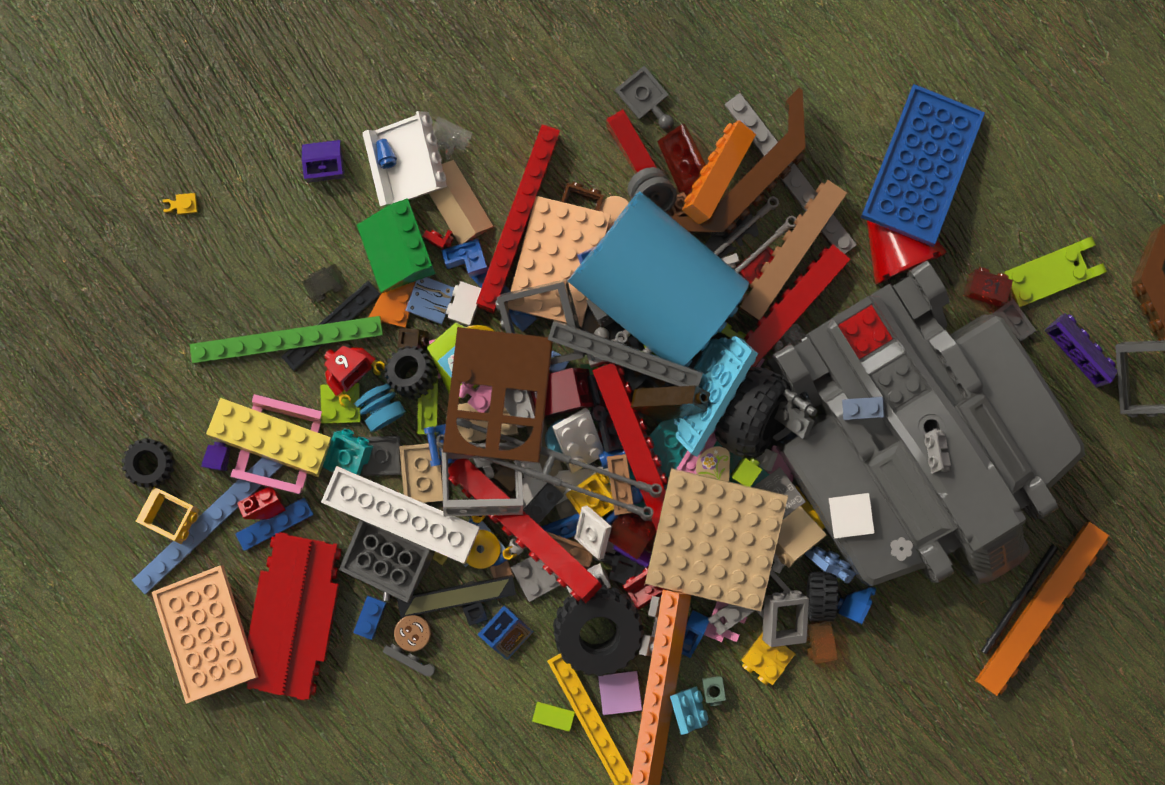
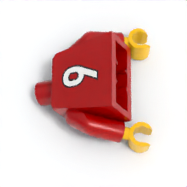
M342 346L336 352L331 349L328 350L324 356L327 360L324 364L327 369L325 372L327 385L335 396L338 395L340 398L339 403L344 408L345 405L342 403V399L347 398L351 403V398L349 395L343 394V391L347 392L372 366L375 375H381V372L376 367L379 366L383 370L385 369V364L381 361L376 362L375 358L364 348Z

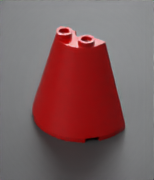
M867 220L876 285L925 261H932L947 254L946 249L938 240L934 247Z

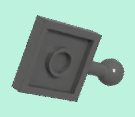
M645 66L615 89L616 94L638 120L652 111L659 119L658 124L663 130L672 128L674 124L673 118L670 115H665L657 106L669 94Z

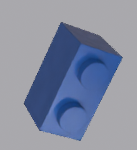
M367 596L353 633L371 640L374 639L388 602Z

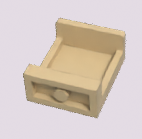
M799 506L782 520L775 554L782 564L790 568L796 560L812 547L820 544L825 538L826 533Z

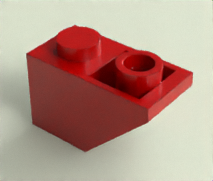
M269 486L237 503L244 519H270L286 511L275 488Z

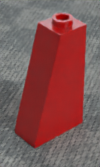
M623 109L606 119L607 129L635 174L645 168H657Z

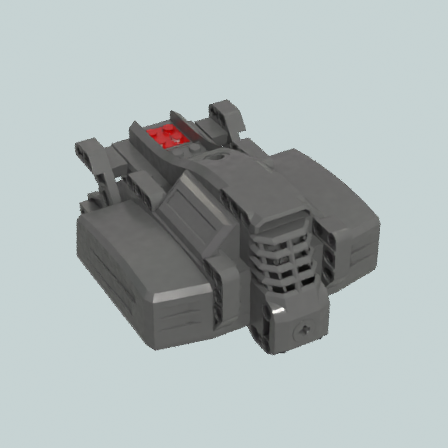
M928 261L910 270L907 276L900 279L896 285L892 286L890 283L808 333L798 345L793 347L789 344L773 354V358L767 361L771 370L784 377L785 381L789 383L791 392L794 391L801 395L805 401H809L814 408L818 407L822 412L813 418L814 423L808 438L802 439L792 431L784 437L783 441L776 442V449L845 561L849 563L850 568L855 572V577L866 586H874L919 569L925 573L931 582L939 583L954 574L951 567L952 563L947 557L951 552H953L973 584H982L997 579L1021 564L1030 554L1029 546L1023 536L1022 525L1025 523L1026 518L1021 509L1035 520H1040L1059 509L1049 489L1085 456L1082 440L1040 372L1003 318L983 314L950 335L944 330L947 327V322L942 307L948 304L950 300L943 283ZM884 397L885 417L843 420L842 400ZM934 429H937V431L943 430V434H946L948 448L941 451L942 453H949L950 471L941 472L940 470L931 474V468L928 464V451L925 445V434ZM869 493L874 533L834 538L829 498ZM900 537L905 538V541L909 540L913 543L912 555L906 556V559L903 561H899L896 556L891 554V542L898 540Z

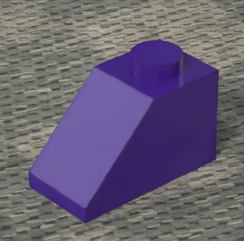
M214 442V445H208L201 467L227 471L231 448L226 447V444L221 442Z

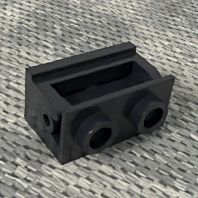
M546 483L524 507L523 511L539 524L564 495L554 485Z

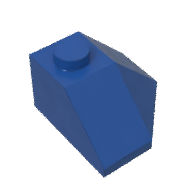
M868 587L847 594L844 598L840 597L837 613L858 624H862L872 604L870 597L871 595L874 596L877 588Z

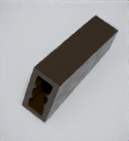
M696 385L634 389L631 408L658 422L706 412L710 393Z

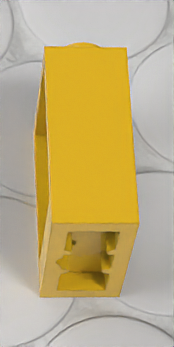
M154 487L136 522L182 544L189 535L192 523H195L198 518L199 509ZM165 498L188 509L175 535L152 524Z

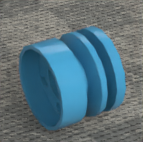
M389 384L371 389L354 403L357 408L366 405V407L360 410V414L364 415L370 412L371 415L365 420V423L371 432L389 425L406 413L400 401L390 402L396 394L395 392L386 394L392 389Z

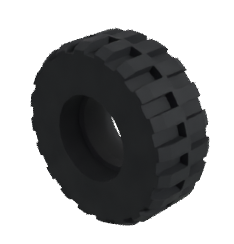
M602 585L587 603L582 600L578 602L573 596L571 598L567 597L563 601L564 606H560L556 612L557 618L554 619L553 633L558 652L566 664H571L572 669L575 671L582 670L583 674L588 676L591 674H596L597 677L604 676L605 673H610L611 675L617 673L616 670L619 668L624 669L627 667L630 659H635L637 656L636 650H639L641 647V637H643L644 632L638 610L626 594H620V591L614 587L610 590L607 589L606 585ZM596 617L609 618L616 624L614 635L608 641L601 644L588 643L580 636V630L583 625Z

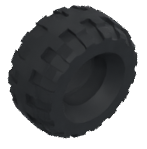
M763 367L749 368L744 381L739 385L734 398L729 402L724 415L719 419L715 427V438L723 448L742 458H757L765 452L773 440V435L781 425L774 417L780 402L787 401V398L783 396V392L786 389L791 391V387L785 381V378Z

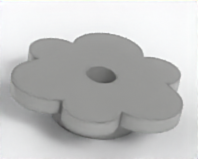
M900 537L898 540L891 542V554L896 556L899 561H903L906 559V556L912 555L913 543L911 541H905V538Z

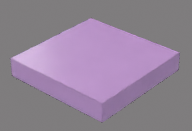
M637 671L598 676L603 715L642 710Z

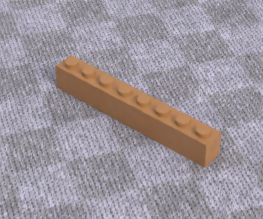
M827 180L825 184L821 182L815 191L818 194L814 200L810 198L804 208L807 209L803 216L799 214L793 224L796 225L794 230L787 231L783 237L785 243L782 247L777 246L772 253L774 259L771 263H765L761 269L763 274L760 279L755 278L750 285L752 290L749 295L746 293L743 295L744 298L740 302L739 310L755 321L759 322L847 194V192L831 181Z

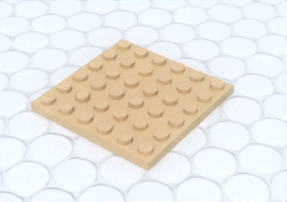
M671 468L645 584L761 611L788 495Z

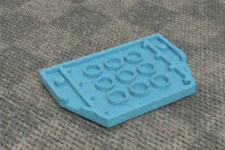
M733 336L731 339L725 337L711 339L694 367L695 370L704 373L699 387L710 393L707 411L674 419V424L678 426L677 440L696 457L704 449L706 441L714 432L716 424L724 415L726 407L734 398L736 390L744 381L746 373L751 365L754 364L758 355L752 347L737 336Z

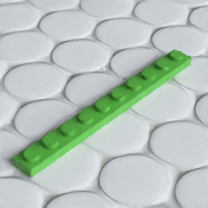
M381 316L189 345L192 363H200L383 336Z

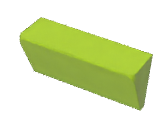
M537 702L532 722L570 732L575 712Z

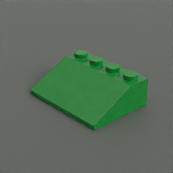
M408 198L386 206L357 224L381 294L436 274Z

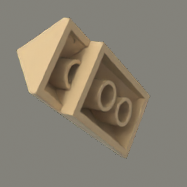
M452 160L442 164L443 172L446 175L447 187L429 194L460 245L493 228V225L457 164Z

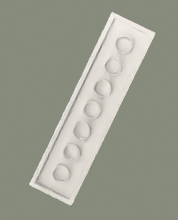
M337 466L321 503L464 564L480 530V527L455 516H443V511Z

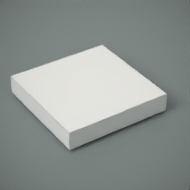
M869 493L829 498L834 538L874 533Z
M587 505L583 506L574 539L598 560L603 559L612 526Z

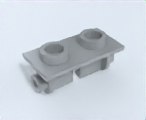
M934 429L925 434V445L928 451V464L931 468V474L940 470L941 472L950 471L949 467H951L949 453H942L941 451L948 448L946 434H943V430L937 431V429Z

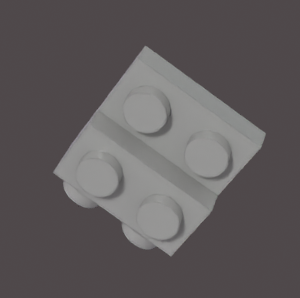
M531 557L511 567L529 602L560 585L556 581L558 577L554 573L549 575L542 568L544 564L540 560L535 562Z

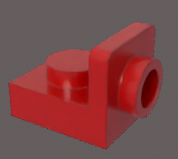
M426 230L422 236L423 240L441 250H444L445 247L449 248L454 240L451 230L447 231L443 239L441 238L442 235L434 230L431 232Z

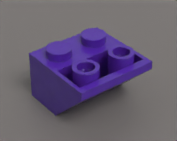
M341 140L302 145L304 180L307 183L345 178Z

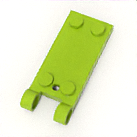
M1091 236L1005 271V278L1019 307L1025 306L1106 273L1107 270L1104 263L1087 269L1080 253L1096 246L1093 237ZM1074 261H1077L1079 265L1075 266Z

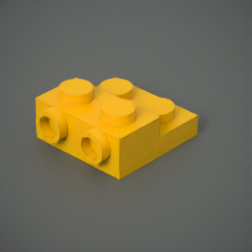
M596 472L577 485V487L612 499L611 486L609 484L610 478ZM570 490L565 494L579 515L581 508L586 505L600 517L614 509L611 503L574 490Z
M762 632L741 661L744 663L742 665L743 668L750 673L755 671L759 674L757 679L767 686L768 683L771 685L775 683L795 656V653L785 645L770 647L762 640Z

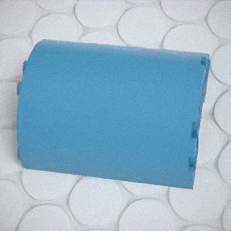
M640 191L636 193L598 245L590 251L567 280L658 357L686 367L690 365L691 359L700 350L703 351L707 347L710 338L724 329L727 324L725 321L729 316L732 317L737 312L738 307L736 306L742 301L743 295L749 287V282Z

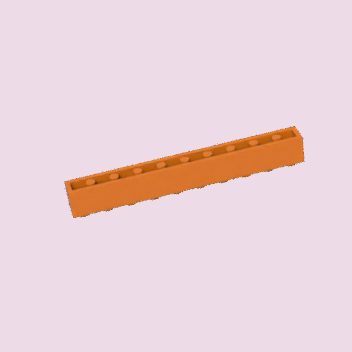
M1091 522L1084 523L975 679L976 683L996 696L1005 691L1008 686L1006 682L1010 677L1013 678L1019 670L1017 668L1021 661H1026L1030 655L1028 651L1032 645L1036 646L1041 639L1039 635L1043 629L1047 630L1052 623L1050 619L1053 615L1061 611L1064 606L1062 604L1064 599L1069 598L1075 590L1073 586L1077 581L1080 582L1086 574L1084 571L1087 566H1092L1096 561L1097 557L1095 555L1099 549L1102 551L1107 545L1108 541L1106 539L1109 536Z
M669 589L662 591L631 784L660 785L673 708L670 696L674 695L676 690L691 600L690 594Z

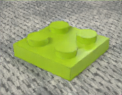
M359 383L355 384L347 392L343 391V394L349 395L351 398V403L347 398L342 399L345 408L340 405V398L338 395L335 396L328 385H320L322 424L361 423V407L357 408L354 404L360 399Z

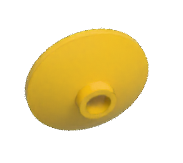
M480 529L466 563L478 569L492 566L500 555V543L497 537L490 531ZM479 545H482L484 547V551L482 553L477 552V547Z

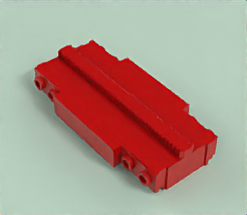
M280 532L275 533V537L272 536L270 548H273L272 556H268L266 564L269 571H260L247 641L249 648L254 649V652H251L258 678L247 681L245 684H248L247 689L255 688L259 689L258 691L297 697L300 700H309L312 695L315 696L317 684H314L315 676H319L320 672L318 661L325 662L327 658L340 584L333 583V579L337 578L338 568L335 565L336 560H340L342 549L336 543L328 544L325 541L291 536V534Z

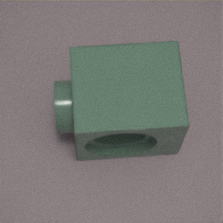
M722 676L702 679L705 702L710 703V706L722 705V701L726 700ZM712 686L719 688V694L716 697L709 695V689Z

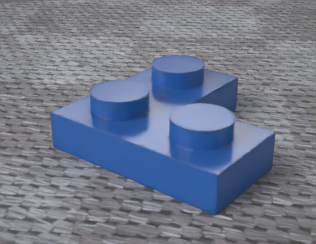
M478 239L441 250L447 269L466 264L469 277L488 272Z

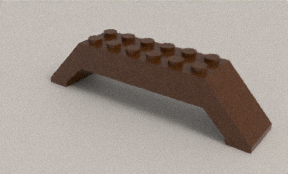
M800 87L785 101V108L788 110V133L718 203L710 219L698 224L689 216L679 217L675 213L672 218L692 235L724 236L726 233L729 235L737 227L736 223L740 219L743 221L750 214L749 209L753 205L757 207L764 200L763 195L767 191L771 193L777 187V181L789 175L791 172L790 167L793 164L798 165L805 158L803 90Z
M1165 224L1151 231L1131 283L1133 286L1131 288L1132 293L1136 298L1138 297L1141 303L1140 309L1144 315H1147L1150 321L1148 322L1149 328L1153 333H1156L1157 341L1165 340V274L1162 270L1165 260Z

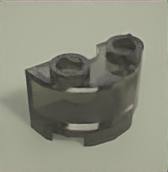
M332 264L328 268L323 267L309 275V279L302 281V284L312 302L320 303L327 299L326 295L333 291L336 294L342 291L346 282L336 264Z

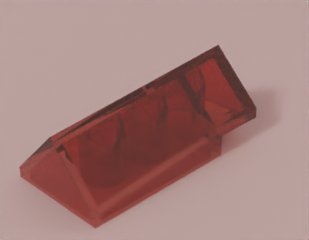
M684 123L657 142L679 193L684 192L687 197L693 191L692 186L700 178V171L706 164Z

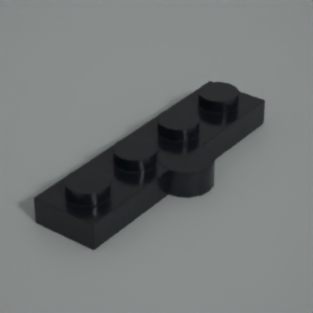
M589 375L587 379L594 404L590 414L592 420L599 424L605 452L621 449L623 446L595 376Z

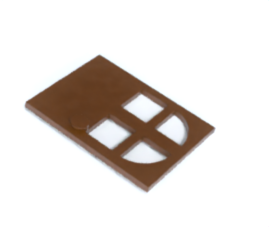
M457 327L443 453L539 463L553 341L548 340V337ZM461 384L492 387L489 413L458 410ZM506 388L537 392L534 418L503 415ZM457 418L488 422L485 449L470 444L462 437L457 427ZM502 424L533 427L532 434L524 444L511 450H499Z

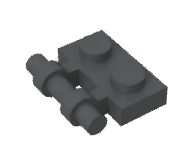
M786 389L783 392V396L787 398V401L780 402L774 419L802 439L808 438L814 420L809 415L814 416L817 410L809 401L802 400L799 394Z

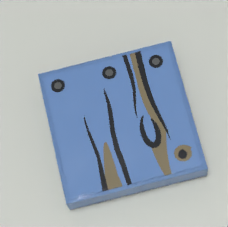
M427 277L417 280L405 311L442 324L454 287Z

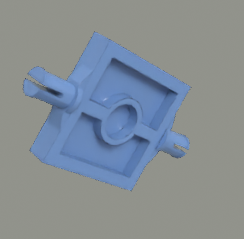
M816 546L805 553L821 569L836 575L845 583H849L855 576V572L850 568L849 563L840 560L839 555L829 550V552H826Z

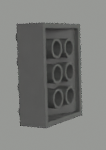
M360 519L339 570L408 603L427 571L435 551Z

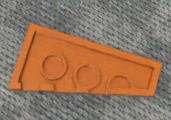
M415 282L382 293L369 317L381 316L383 323L406 328L410 313L405 310Z

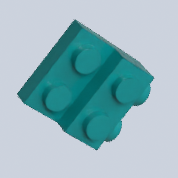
M349 429L336 431L333 434L323 467L334 473L337 466L360 476L363 465L368 464L373 446L368 444L369 440L367 438L353 436L354 432Z

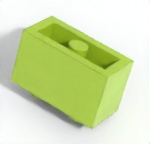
M742 458L730 475L742 485L751 486L762 471V468L759 466L761 463L755 458Z

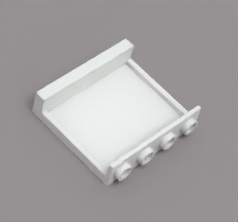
M417 111L416 115L378 130L362 132L380 206L386 207L406 198L411 200L447 187L446 175L443 172L442 159L438 152L437 138L433 131L432 118L429 112ZM380 139H387L397 158L396 165L392 168L383 169L378 164L376 142Z

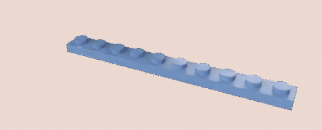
M262 457L247 473L270 478L283 464ZM239 479L200 515L195 523H192L189 535L182 544L173 541L132 581L144 594H147L239 508L237 504L239 501L251 496L262 485Z

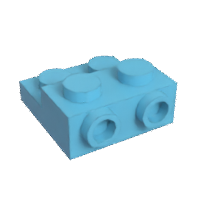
M697 686L670 696L681 735L708 724V715L702 706V694L698 691Z

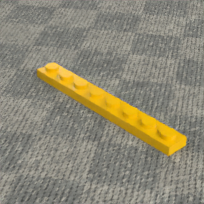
M561 654L547 660L614 785H634L631 784L632 775L577 673L571 668V664H566Z

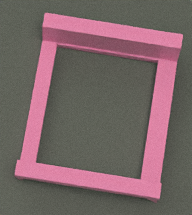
M254 394L252 399L253 410L262 413L264 409L313 422L311 431L319 432L322 411ZM240 450L236 468L232 470L231 477L296 494L302 493L307 473L299 471L296 485L247 473L245 470L250 453Z

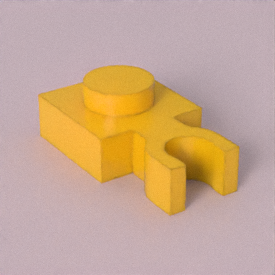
M196 193L176 195V201L163 199L164 204H171L169 209H164V213H171L174 210H177L178 215L198 213Z

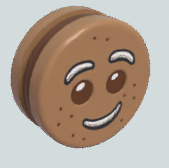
M418 615L402 618L394 630L396 643L403 650L409 652L423 649L431 638L429 623Z

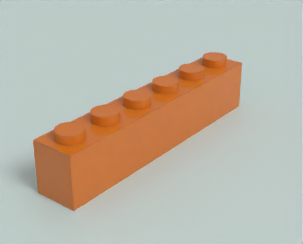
M740 120L733 124L729 123L723 130L725 134L717 141L716 150L710 154L708 164L700 171L701 176L693 184V191L684 200L685 205L682 211L698 224L707 221L712 216L756 136Z

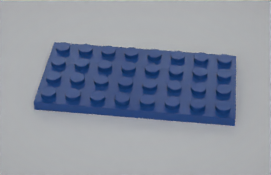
M913 84L861 218L934 247L985 112Z

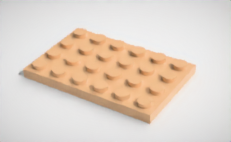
M536 196L511 292L569 279L580 265L577 254L597 246L607 233L611 214ZM569 283L579 325L582 327L588 306L586 302L588 298ZM558 289L509 300L507 303L510 310L566 323Z
M223 565L152 592L186 704L258 678Z

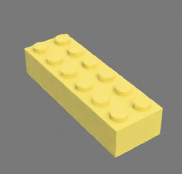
M222 398L219 400L206 433L213 440L319 477L332 440L331 437Z

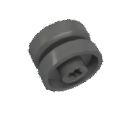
M651 167L640 170L628 183L627 191L631 200L640 191L666 213L676 202V189L661 169Z

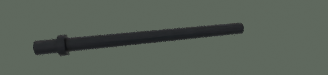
M1050 546L990 638L987 637V642L981 650L982 653L988 655L993 646L996 647L998 644L997 640L1057 552L1058 548L1056 546Z

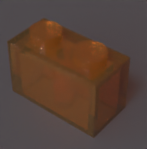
M823 621L807 624L806 641L809 640L810 648L807 649L809 660H812L814 664L838 660L831 622Z

